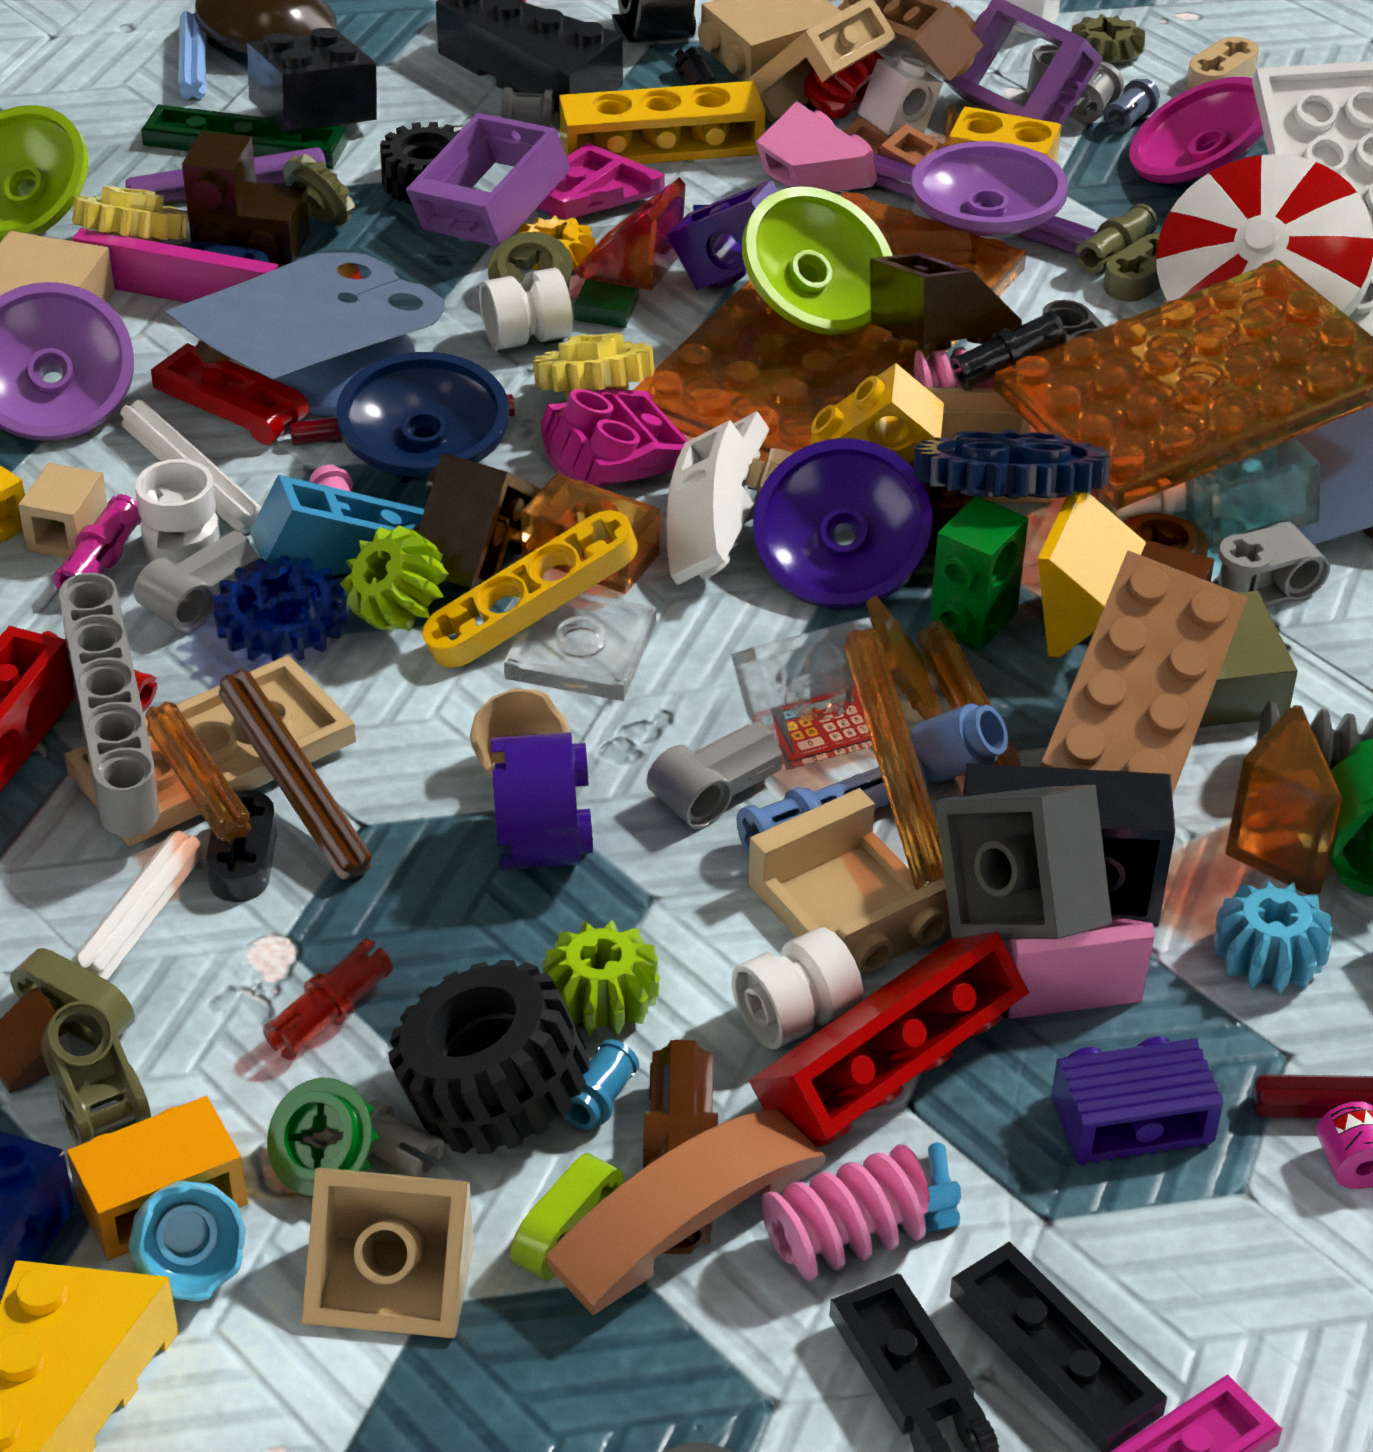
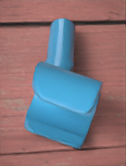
M938 1142L932 1143L928 1147L931 1186H928L930 1196L928 1212L924 1215L926 1233L954 1228L960 1225V1214L957 1205L961 1200V1187L958 1182L951 1181L948 1171L946 1147Z

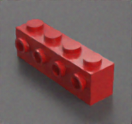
M998 931L951 939L748 1081L764 1110L778 1109L816 1147H821L847 1134L853 1127L852 1122L869 1109L880 1107L898 1097L904 1090L902 1085L913 1077L946 1062L954 1054L952 1049L964 1040L994 1027L1002 1020L1001 1014L1030 992Z

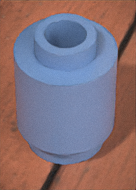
M967 704L915 725L911 734L909 754H913L919 759L930 781L942 783L964 775L966 763L992 765L998 755L1006 751L1008 733L1002 717L993 707L989 705Z

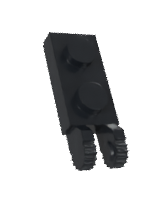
M897 1273L830 1300L829 1317L903 1435L909 1433L914 1452H952L935 1423L951 1415L958 1437L969 1452H999L998 1448L1000 1446L998 1445V1438L994 1433V1428H992L990 1421L986 1419L984 1411L974 1398L975 1387L901 1274Z

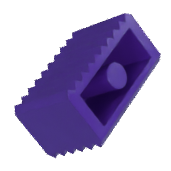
M1152 1037L1142 1041L1136 1047L1104 1052L1095 1047H1086L1074 1051L1068 1057L1056 1060L1051 1097L1076 1162L1084 1166L1090 1160L1097 1164L1104 1158L1112 1161L1118 1156L1126 1159L1131 1154L1139 1157L1145 1152L1153 1155L1160 1149L1167 1153L1173 1147L1181 1150L1187 1145L1192 1148L1201 1143L1209 1146L1216 1140L1223 1107L1222 1093L1218 1092V1085L1213 1080V1073L1208 1068V1061L1204 1059L1203 1049L1199 1048L1198 1038L1170 1041L1165 1037Z

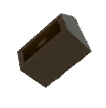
M919 252L870 258L871 324L891 331L892 338L913 340L918 342L919 349L940 351L950 349L952 341L967 339L970 343L984 344L992 340L994 332L1002 328L1013 330L1022 325V320L974 271Z

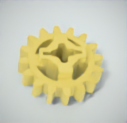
M103 186L102 196L90 197L81 195L80 197H74L72 222L74 225L83 226L82 228L98 229L99 232L159 242L160 239L181 240V238H186L188 213L186 210H179L176 207L163 206L164 196L156 195V192Z
M621 333L583 334L568 337L567 342L558 344L559 351L545 352V355L534 357L535 360L532 361L535 387H540L542 391L554 389V392L564 391L565 399L567 400L571 391L575 389H585L593 392L605 388L627 390L629 389L628 382L644 381L643 378L652 377L655 372L652 345L646 346L644 342L632 344V341L624 342L623 334Z

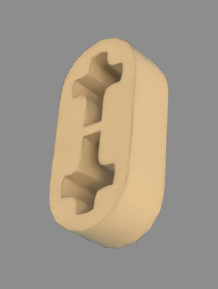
M1226 37L1217 41L1189 61L1186 87L1189 90L1203 83L1227 77L1250 78L1256 71L1259 53L1258 45L1250 39L1243 37Z

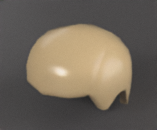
M514 688L491 697L475 714L470 732V740L482 769L493 780L492 769H495V763H506L505 752L492 753V737L570 732L567 719L555 707L549 695L540 690Z

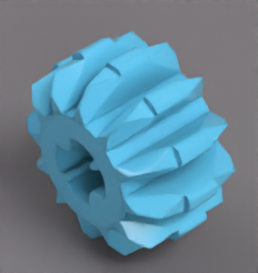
M1265 878L1258 889L1240 884L1236 894L1232 898H1225L1223 906L1218 910L1214 937L1215 957L1225 961L1227 976L1246 975L1249 979L1251 990L1260 983L1270 984L1278 994H1281L1289 983L1306 989L1314 974L1321 973L1323 966L1328 962L1331 951V944L1329 943L1333 930L1331 915L1320 909L1318 895H1298L1294 882L1285 889L1276 888L1267 878Z

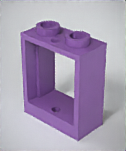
M991 0L986 10L978 16L976 20L977 27L973 31L984 46L974 56V62L966 72L954 77L951 81L945 79L943 81L962 99L984 110L1060 123L1062 127L1103 57L1085 38L1005 0ZM1014 25L1060 47L1024 107L979 85Z
M476 113L406 188V191L423 230L497 247L516 232L571 168L556 128ZM495 163L513 166V169L492 192L473 189L474 185Z

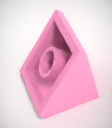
M1112 917L1111 925L1060 939H1002L1030 992L1006 1010L1008 1019L1142 1002L1154 942L1153 923Z

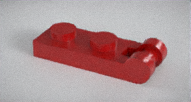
M189 343L183 345L151 369L153 388L249 429L251 435L264 445L272 444L282 436L285 425L300 422L309 413L308 402L298 390Z

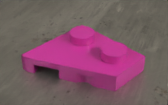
M587 142L567 156L571 170L537 208L551 216L556 215V217L567 220L643 200L665 192V174Z

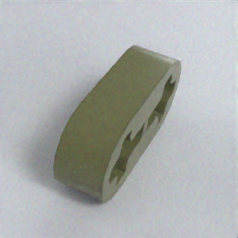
M1153 233L1142 237L1107 260L1103 288L1109 296L1122 301H1138L1161 288L1156 266V252L1160 233Z
M38 948L10 974L11 986L19 1000L29 991L38 987L55 1011L71 1002L86 1001L95 1003L106 1011L112 1020L118 1037L134 1023L135 1014L132 1005L115 985L54 951ZM77 1022L65 1023L70 1034L95 1046L94 1035L88 1027Z

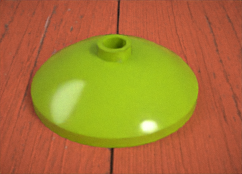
M24 105L0 111V242L9 231L40 235L49 230L74 205V197L80 195L88 171V152L85 141L76 126L65 115L52 108Z
M791 187L782 189L766 197L755 208L747 220L742 236V256L747 274L762 299L780 316L801 328L827 335L849 334L871 324L870 258L892 256V253L877 225L855 204L835 193L819 188Z

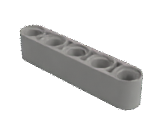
M99 573L78 574L66 580L60 587L59 600L99 818L103 827L111 834L122 837L137 836L146 833L155 826L159 820L160 808L154 761L117 587L113 580L106 575Z

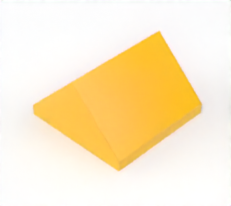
M1074 491L1073 495L1066 496L1038 557L1048 657H1062L1095 631L1127 550L1141 555L1146 544L1141 537L1089 493Z

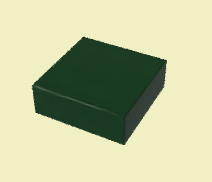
M587 275L574 303V320L626 328L639 299V282Z

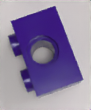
M772 179L688 213L667 234L671 245L696 290L714 283L719 288H725L736 283L746 275L742 256L744 228L755 208L766 197L778 191ZM732 236H734L735 238H737L738 241H739L741 244H739L738 242H736Z

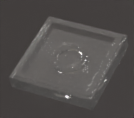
M581 593L517 634L504 662L505 679L624 701L656 625V607Z

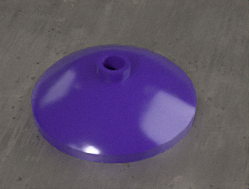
M840 438L806 446L781 462L769 475L760 490L753 516L754 539L760 559L767 572L780 587L794 597L809 604L832 609H848L878 602L905 585L921 566L927 554L932 536L933 520L931 503L923 482L918 481L919 478L913 477L914 469L902 457L888 448L873 442ZM843 532L852 533L856 537L848 545H840L835 542V538Z

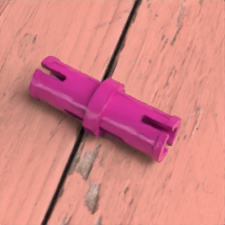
M123 494L111 497L107 507L94 524L86 525L76 536V548L53 575L54 584L59 591L63 583L72 576L82 573L102 574L105 568H112L117 564L123 554V544L137 525L141 524L142 519L138 514L137 501Z

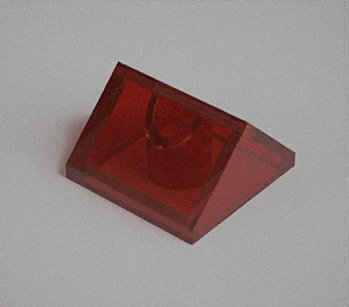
M678 177L604 234L573 269L575 273L583 279L653 290L678 259L667 234L684 216L686 185L681 178Z

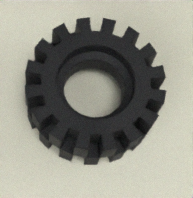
M417 122L412 123V129L410 130L403 125L396 128V134L392 132L386 134L385 141L381 140L380 158L382 185L384 184V190L387 194L392 192V197L397 200H401L406 196V203L412 204L406 188L460 130L454 132V126L448 124L440 129L438 128V122H429L428 127H421V123Z

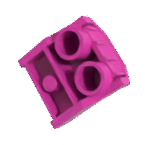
M605 388L593 392L585 389H575L571 391L567 402L547 404L540 423L545 457L571 489L639 480L674 470L683 445L688 440L652 401L653 396L648 391Z

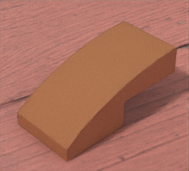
M858 117L843 130V132L850 136L856 134L862 137L871 146L875 154L913 167L928 154L946 147L907 124H904L893 135H887L874 124Z

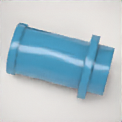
M613 1039L605 1040L601 1043L590 1061L589 1071L583 1074L586 1084L581 1095L570 1098L573 1107L564 1116L570 1124L577 1128L588 1130L592 1129L595 1125H603L609 1120L613 1112L612 1102L628 1079H631L639 1069V1060L634 1051L624 1043Z

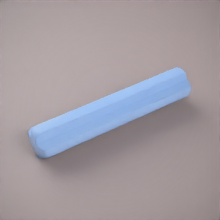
M186 10L180 16L179 94L186 100L192 96L201 99L206 93V33L197 24L194 13L192 14Z

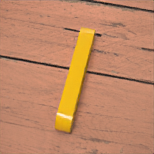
M612 510L601 511L591 515L434 612L423 625L422 636L434 661L440 666L447 668L464 666L625 567L633 560L638 547L628 518L622 513ZM609 538L612 542L606 544L603 540ZM582 552L586 558L584 561H581L579 554ZM564 564L571 566L568 574L561 579L555 581L542 579L545 572L556 565ZM514 596L520 598L517 605L507 612H491L492 606L504 597ZM478 616H480L483 621V623L479 626L475 621V618H477ZM455 633L458 638L451 641L448 636Z

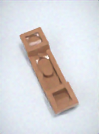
M778 1109L762 1110L729 1120L687 1140L625 1181L589 1211L547 1253L545 1264L592 1315H595L653 1277L656 1257L759 1191L762 1195L766 1192L782 1193L788 1184L799 1182L825 1164L826 1155Z

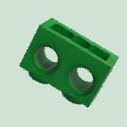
M975 496L938 532L930 628L982 650L1018 612L1028 517Z

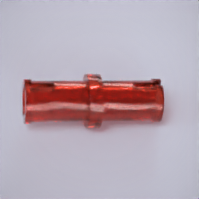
M365 938L357 943L356 948L326 974L321 972L315 973L305 982L303 986L304 993L273 1020H269L264 1024L262 1028L263 1034L270 1046L275 1051H278L286 1043L287 1047L281 1051V1056L291 1061L296 1059L300 1052L331 1024H343L352 1016L354 1012L353 1005L383 978H387L392 974L393 964L387 953L379 947L374 954L369 956L368 953L375 948V942Z

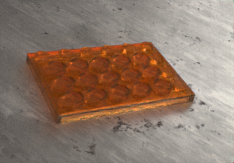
M1277 260L1223 282H1217L1210 287L1182 298L1168 301L1161 306L1133 317L1119 320L1115 324L1084 336L1070 339L1062 345L1060 344L1045 350L1035 356L1021 358L1016 362L1015 366L1011 365L994 372L993 388L1037 432L1057 434L1062 436V439H1072L1073 443H1091L1090 447H1103V451H1109V484L1103 485V489L1096 490L1118 510L1373 406V336L1281 261Z

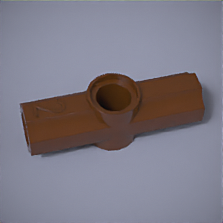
M671 1040L666 1047L652 1052L649 1085L651 1106L650 1111H645L643 1168L687 1140L718 1125V1113H713V1053L699 1047L696 1041ZM713 1221L664 1253L691 1254L695 1248L710 1243Z

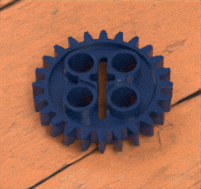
M1005 430L998 434L981 431L959 432L953 435V438L935 437V440H922V444H915L913 477L919 478V482H930L932 487L947 486V490H960V493L968 496H1005L1010 499L1027 496L1061 498L1073 495L1074 491L1090 493L1091 489H1103V485H1108L1110 452L1103 451V447H1090L1091 443H1073L1072 439H1062V436L1051 433H1018L1013 430Z

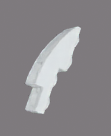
M758 411L735 423L728 420L683 445L671 478L666 522L670 576L677 585L697 575L701 579H707L721 571L730 561L728 554L735 541L745 531L743 525L754 505V501L744 489L745 476L750 469L753 458L759 459L761 455L759 449L770 430Z

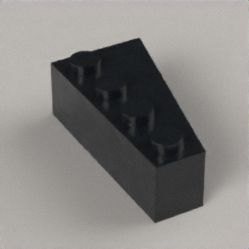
M522 0L436 1L439 54L478 76L491 74L496 77V86L502 90L504 87H512L513 91L519 90L523 93L544 94L546 89H553L555 94V111L558 112L559 122V95L617 91L623 86V34L603 28L599 23L584 22L565 16L556 9H544L525 3Z

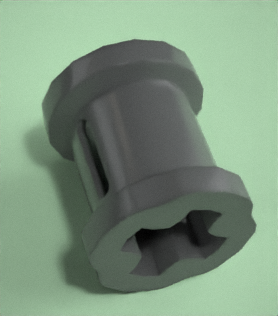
M504 87L501 106L502 118L554 128L555 94L553 89H546L544 94L514 93L512 87Z

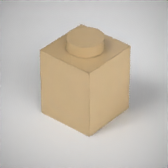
M53 463L46 465L18 504L26 551L65 559L69 557L76 548L75 540L78 533L86 525L94 524L108 505L102 472Z

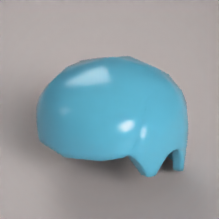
M177 1181L156 1191L139 1208L134 1216L128 1247L138 1274L169 1277L173 1299L203 1301L210 1299L212 1293L218 1287L238 1273L243 1258L242 1249L245 1245L246 1228L237 1203L216 1186L210 1183Z

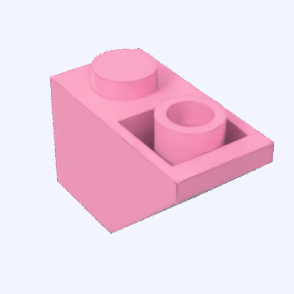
M797 101L756 141L764 172L787 188L814 187L836 192L872 187L878 180L873 160L874 152L862 137L856 134L848 135L837 128L826 114L818 110L813 112Z

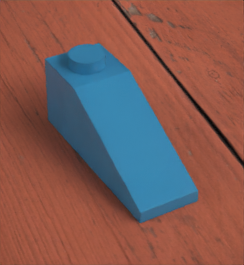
M278 475L250 529V533L263 567L270 568L274 572L283 575L295 573L313 578H322L352 572L346 560L357 558L361 552L359 540L373 542L379 527L394 530L400 525L413 530L415 525L421 522L424 509Z

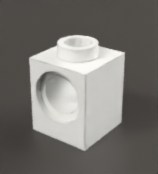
M901 55L899 61L878 59L858 114L887 135H893L904 124L924 134L943 82L928 73V65L917 58Z

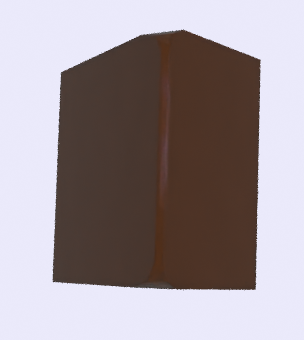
M38 987L25 994L0 1019V1081L9 1094L50 1075L41 1054L40 1041L43 1030L56 1011ZM64 1024L59 1027V1043L65 1051L73 1055L69 1032Z

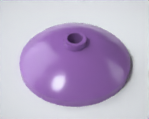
M976 141L946 146L925 156L913 170L911 193L917 205L932 219L942 225L972 235L1003 236L1036 228L1055 216L1066 202L1068 180L1062 168L1055 161L1038 151L1004 142Z
M33 283L2 294L0 296V428L8 433L30 440L56 441L85 434L104 423L113 415L125 399L134 373L133 346L129 332L121 317L99 296L83 288L64 283ZM50 372H57L62 375L61 379L55 383H47L43 380V377Z

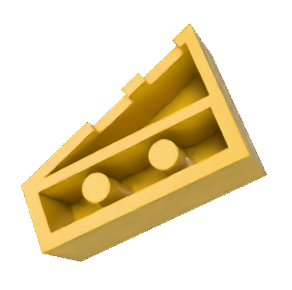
M15 1260L0 1302V1452H93L97 1446L95 1436L118 1405L125 1408L138 1390L137 1378L159 1349L166 1351L179 1334L169 1277Z

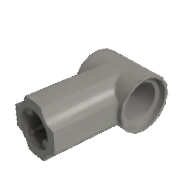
M233 530L178 564L168 558H158L151 561L137 577L134 585V597L136 602L179 632L191 633L206 623L212 614L216 600L261 574L260 557L252 548L249 539L240 532Z
M757 721L752 725L747 724L695 752L686 745L670 747L653 762L648 771L646 782L648 789L693 829H702L720 818L726 811L732 796L782 770L783 754L774 740L773 732L760 721Z

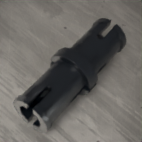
M1049 310L1042 316L1013 330L1002 328L994 332L992 340L951 358V368L954 370L959 367L961 368V371L954 373L955 379L962 389L968 391L973 389L975 385L1006 370L1015 373L1023 369L1025 361L1055 346H1061L1066 343V332L1062 331L1058 334L1055 332L1064 327L1062 321L1054 311Z

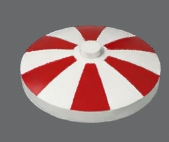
M1269 154L1246 157L1230 162L1209 172L1196 181L1184 192L1170 210L1162 226L1156 252L1157 274L1161 290L1173 316L1190 334L1200 341L1225 352L1251 356V350L1263 340H1320L1334 331L1352 314L1369 287L1373 275V226L1369 212L1358 192L1347 180L1329 167L1316 161L1292 155Z

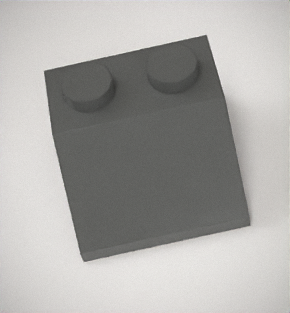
M1096 785L1038 787L935 801L952 938H962L998 931L1001 939H1060L1112 924Z

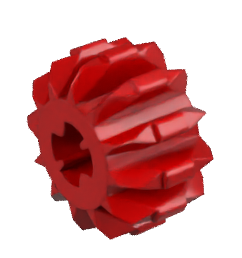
M875 52L824 82L820 80L813 67H811V73L805 78L804 95L812 101L811 104L818 111L826 113L831 119L844 118L850 111L856 110L862 102L878 59L884 58Z

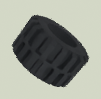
M499 960L491 966H488L487 962L471 965L469 970L459 974L455 971L443 977L444 981L435 987L429 986L418 995L420 999L418 1003L408 1006L400 1016L403 1025L393 1029L390 1038L393 1049L388 1054L390 1065L425 1130L430 1135L442 1138L444 1145L449 1144L451 1150L465 1154L475 1147L478 1155L494 1153L499 1146L506 1145L509 1150L522 1145L523 1139L534 1133L538 1137L551 1128L549 1123L555 1117H564L573 1107L570 1098L581 1095L586 1081L583 1074L589 1071L590 1059L586 1053L587 1047L553 979L547 973L541 974L537 966L527 962L517 966L514 960Z

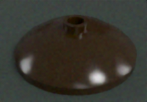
M325 0L195 1L194 16L202 31L216 42L247 54V42L264 41V36L268 34L285 33L298 37L310 35L311 30L316 28L336 29L337 27L336 16Z

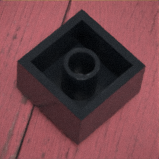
M316 28L311 30L310 35L298 37L285 33H272L264 36V41L247 42L249 100L283 132L377 120L376 62L341 34L339 30Z

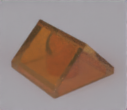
M1302 707L1288 708L1243 759L1225 854L1287 885H1291L1294 882L1297 890L1310 895L1321 893L1342 796Z

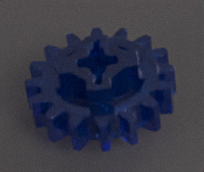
M281 556L278 565L269 566L261 558L256 560L257 569L251 572L245 568L238 567L234 569L236 582L221 580L219 583L220 595H215L212 599L218 638H227L228 650L231 652L246 647L248 660L251 661L256 660L263 653L270 655L272 662L282 658L283 654L292 653L298 661L305 660V649L312 647L317 651L324 652L327 650L326 637L340 638L342 636L341 623L348 622L346 596L344 595V588L340 585L342 580H333L332 569L329 567L314 572L312 560L308 558L299 565L290 563L288 556Z

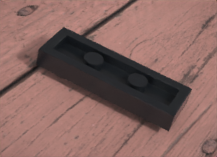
M1010 1241L952 1277L949 1296L1101 1452H1111L1164 1416L1168 1397Z

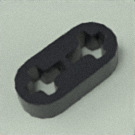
M251 790L234 792L224 797L215 809L206 860L210 889L215 896L224 901L235 903L249 901L258 897L268 886L277 829L274 803L261 792ZM250 820L248 832L238 831L242 827L243 821ZM236 860H246L247 863L242 865L241 871L234 872Z

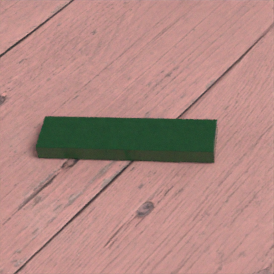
M160 104L156 106L141 129L144 146L190 151L201 131L252 137L254 157L317 147L322 150L326 167L334 169L348 143L347 129L340 126L283 132L270 118Z

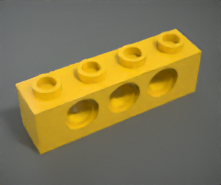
M755 81L559 95L560 139L566 157L587 142L639 164L759 155L756 141L765 133V108Z

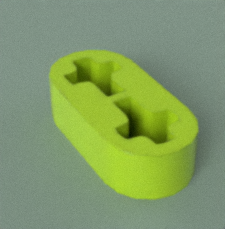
M585 1153L576 1159L521 1222L511 1245L510 1257L512 1262L548 1281L554 1278L556 1275L545 1264L547 1253L589 1211L623 1184V1171L590 1153Z

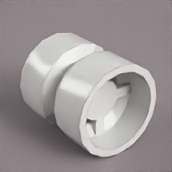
M556 267L527 272L521 283L513 276L481 282L479 289L481 317L488 341L495 351L525 346L532 335L539 342L566 338L571 335L573 328L571 300L564 277Z
M168 459L154 463L142 470L136 478L135 493L138 514L142 519L141 535L144 554L149 562L158 558H168L178 564L220 539L218 516L215 513L216 499L213 476L207 467L191 460Z
M826 927L816 928L786 942L781 949L780 958L767 951L736 966L732 972L731 986L740 1015L754 1037L769 1049H778L809 1034L814 1027V1022L818 1025H827L863 1001L864 989L856 962L845 943L835 932Z

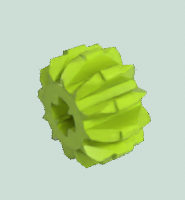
M400 525L394 530L379 527L373 542L359 540L361 552L357 558L346 560L352 573L344 578L340 584L347 591L348 598L346 604L352 608L353 613L378 630H385L389 633L395 628L411 631L416 616L430 619L428 606L433 600L444 598L437 585L449 575L444 569L443 564L440 563L443 554L438 551L436 545L414 530Z
M612 919L604 928L594 929L584 920L578 934L559 932L555 948L546 950V958L543 961V973H547L553 979L575 1025L584 1023L589 1037L592 1036L598 1027H609L619 1036L625 1021L643 1024L645 1015L648 1013V1007L656 1005V997L660 993L658 957L655 954L654 945L643 943L638 928L618 932Z

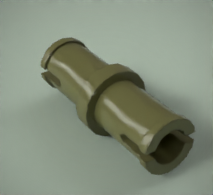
M1137 204L1121 217H1112L1103 222L1097 229V234L1077 246L1075 252L1082 253L1075 257L1079 267L1088 273L1101 271L1111 256L1142 237L1155 232L1158 224H1153L1152 222L1158 220L1156 213L1148 205Z

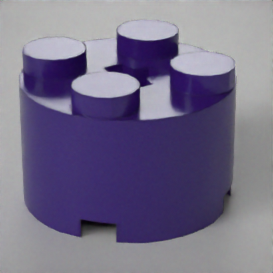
M571 732L492 737V753L505 752L506 763H495V769H492L498 846L511 845L512 853L500 855V870L581 865L580 854L593 853L590 808L577 809L575 787L589 786L586 744H572Z

